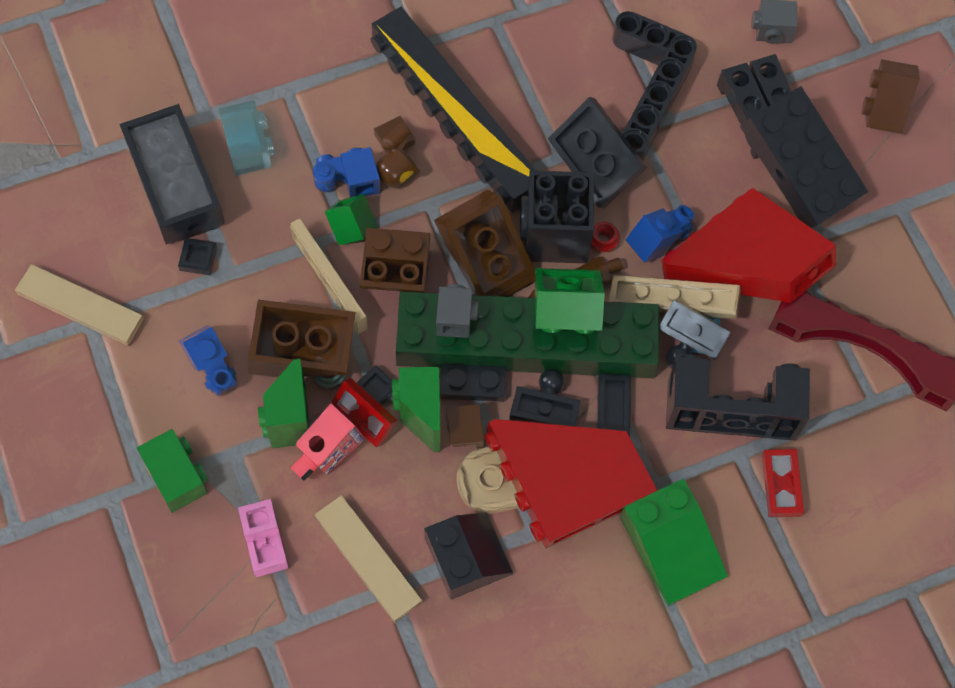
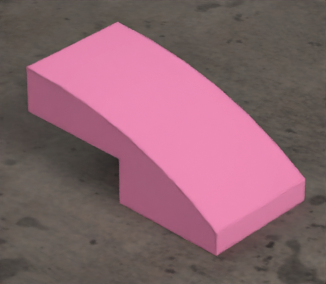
M271 499L238 507L255 578L289 569Z

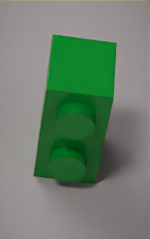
M173 428L136 447L171 513L208 494L203 484L208 481L200 463L193 466L188 457L193 453L185 436L178 438Z

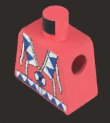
M330 404L297 441L296 446L304 454L290 468L303 481L318 467L327 475L355 450L365 438L352 422Z

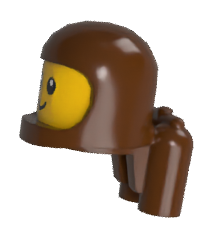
M401 123L383 138L382 148L384 150L389 148V151L376 164L380 181L390 188H398L413 173L415 175L421 173L412 159L403 150L408 141L407 137L411 132Z

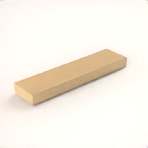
M299 218L290 223L292 239L338 308L344 311L356 312L353 328L355 333L360 334L367 330L366 315L302 220Z
M32 264L15 289L17 295L129 346L144 321L143 315Z
M613 275L609 302L659 304V313H667L673 300L676 299L706 317L737 319L741 289L740 285Z
M342 495L314 514L315 519L394 623L422 603L421 598Z

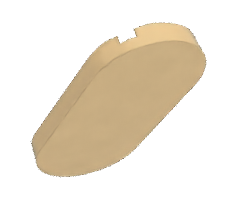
M488 446L470 452L461 463L456 479L458 493L465 504L481 513L493 514L517 509L519 507L514 497L517 491L512 481L507 482L504 479L499 467L502 461L497 451L491 452Z

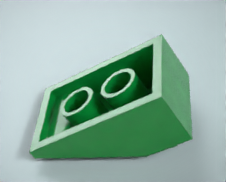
M684 478L624 506L620 519L667 606L728 577L700 506Z

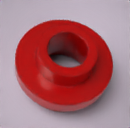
M607 221L595 224L591 246L600 252L614 250L620 240L618 229ZM601 235H605L609 238V240L602 241L598 237Z

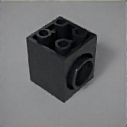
M530 170L527 196H521L520 239L525 240V250L530 261L588 263L594 232V173Z

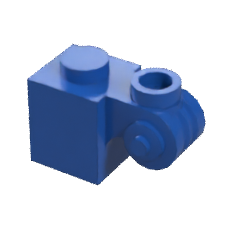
M371 147L363 149L352 148L345 153H341L340 157L334 158L332 155L326 154L316 159L313 177L318 190L330 192L336 187V181H342L347 185L350 197L365 194L367 197L381 193L380 179Z
M680 205L672 211L666 212L663 208L643 215L625 240L644 263L666 254L676 240L686 239L695 226L692 221L694 213L689 207Z
M206 325L179 340L194 369L205 372L207 382L204 384L208 390L210 389L212 393L219 396L223 394V391H228L230 387L234 388L237 386L235 381L237 380L235 376L237 373L233 367L230 368L223 360L228 355L211 326Z

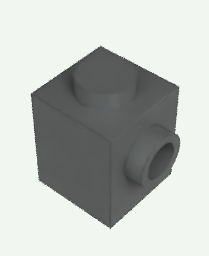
M761 0L758 11H753L751 21L752 29H756V41H766L771 44L779 42L792 43L797 29V1Z
M451 284L447 287L439 286L436 336L469 338L470 320L477 321L478 301H472V289L458 284Z

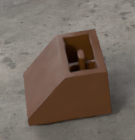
M367 228L360 288L424 293L430 259V233Z

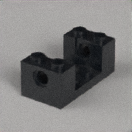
M691 354L676 357L668 379L666 429L796 441L809 420V368H800L799 365L793 363L776 366L773 371L772 382H768L764 389V399L749 398L747 400H735L729 395L708 397L710 360L701 359L699 356Z

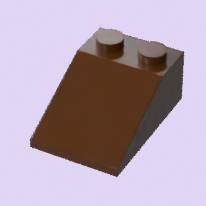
M486 190L434 220L447 249L475 295L507 297L535 281V269L501 196Z
M258 299L248 355L249 373L279 377L293 360L301 359L304 377L347 375L356 312Z

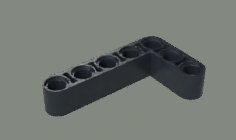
M626 11L616 17L612 38L613 43L617 48L658 65L622 133L631 146L638 148L635 151L644 161L692 68L697 44L689 35L637 13ZM653 99H659V100H661L662 102H657V101H654ZM640 122H646V123H648V124H650V125H649V126H645V125H642Z

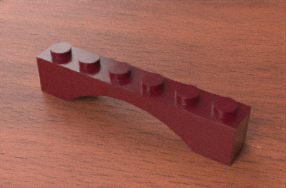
M807 290L792 303L781 301L768 328L769 330L797 343L809 340H835L862 347L881 357L896 369L908 383L916 398L944 411H947L955 402L954 357L940 355L923 343L912 342L901 337L895 330L883 329L871 323L864 316L853 315L842 310L839 305L833 302H824L813 297Z

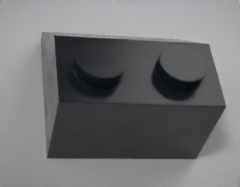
M487 512L456 515L424 528L425 541L450 600L513 575L511 566Z

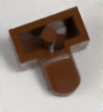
M881 59L878 70L873 69L869 83V87L873 88L871 96L865 97L862 105L861 114L866 117V127L903 134L920 80L917 65Z

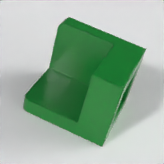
M365 194L341 199L324 211L339 245L364 240L367 228H378Z

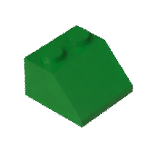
M535 268V328L549 333H556L561 331V329L575 330L582 334H589L594 332V330L602 331L605 293L600 270Z
M295 359L263 394L264 406L258 407L259 425L262 427L263 438L270 439L272 448L296 446L297 441L310 427L306 383L301 359Z
M400 367L399 379H392L394 411H400L401 423L433 452H440L439 367Z

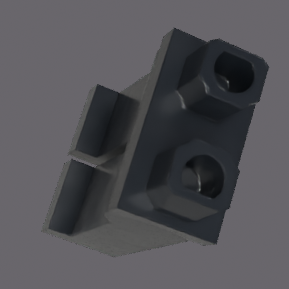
M776 54L750 61L749 66L747 63L723 69L717 83L721 95H726L741 125L792 92ZM746 137L749 146L752 148L750 153L753 159L760 158Z

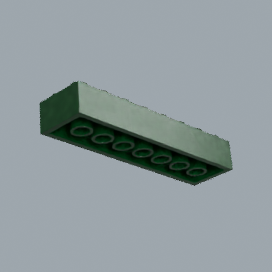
M400 292L396 338L397 366L441 368V364L506 367L507 372L543 373L548 369H556L562 374L598 376L599 374L631 375V378L654 379L658 367L659 304L604 302L602 331L594 330L592 333L582 334L575 330L561 329L559 332L549 333L535 328V298L472 295V301H478L477 321L470 320L469 338L436 336L437 293Z

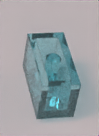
M255 100L219 108L235 175L271 168L269 156L274 155L275 152L271 137H264L263 129L268 128L264 111H257Z

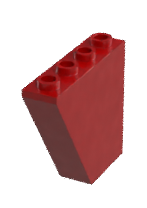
M751 188L745 194L738 196L721 213L714 215L701 229L690 234L687 240L677 248L670 250L661 260L664 279L740 285V295L792 303L836 266V245L760 192Z
M493 419L489 421L486 429L487 433L484 434L491 452L497 451L502 461L499 467L504 479L507 482L512 481L517 491L514 497L518 507L522 512L527 511L532 521L529 527L533 537L537 542L542 541L545 549L621 513L624 506L658 491L627 431Z

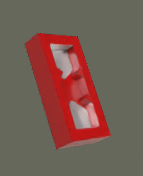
M352 378L343 382L330 403L352 422L360 433L375 447L385 442L398 422L392 414Z
M797 449L764 450L762 452L768 517H802L804 506Z

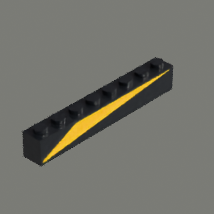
M401 6L371 23V43L378 53L383 52L387 57L391 70L403 77L408 91L413 96L417 95L420 98L428 116H434L437 119L444 136L447 139L452 138L457 144L461 157L465 161L470 160L474 165L478 178L484 184L488 183L493 192L502 197L511 213L520 209L521 196H527L529 171H536Z

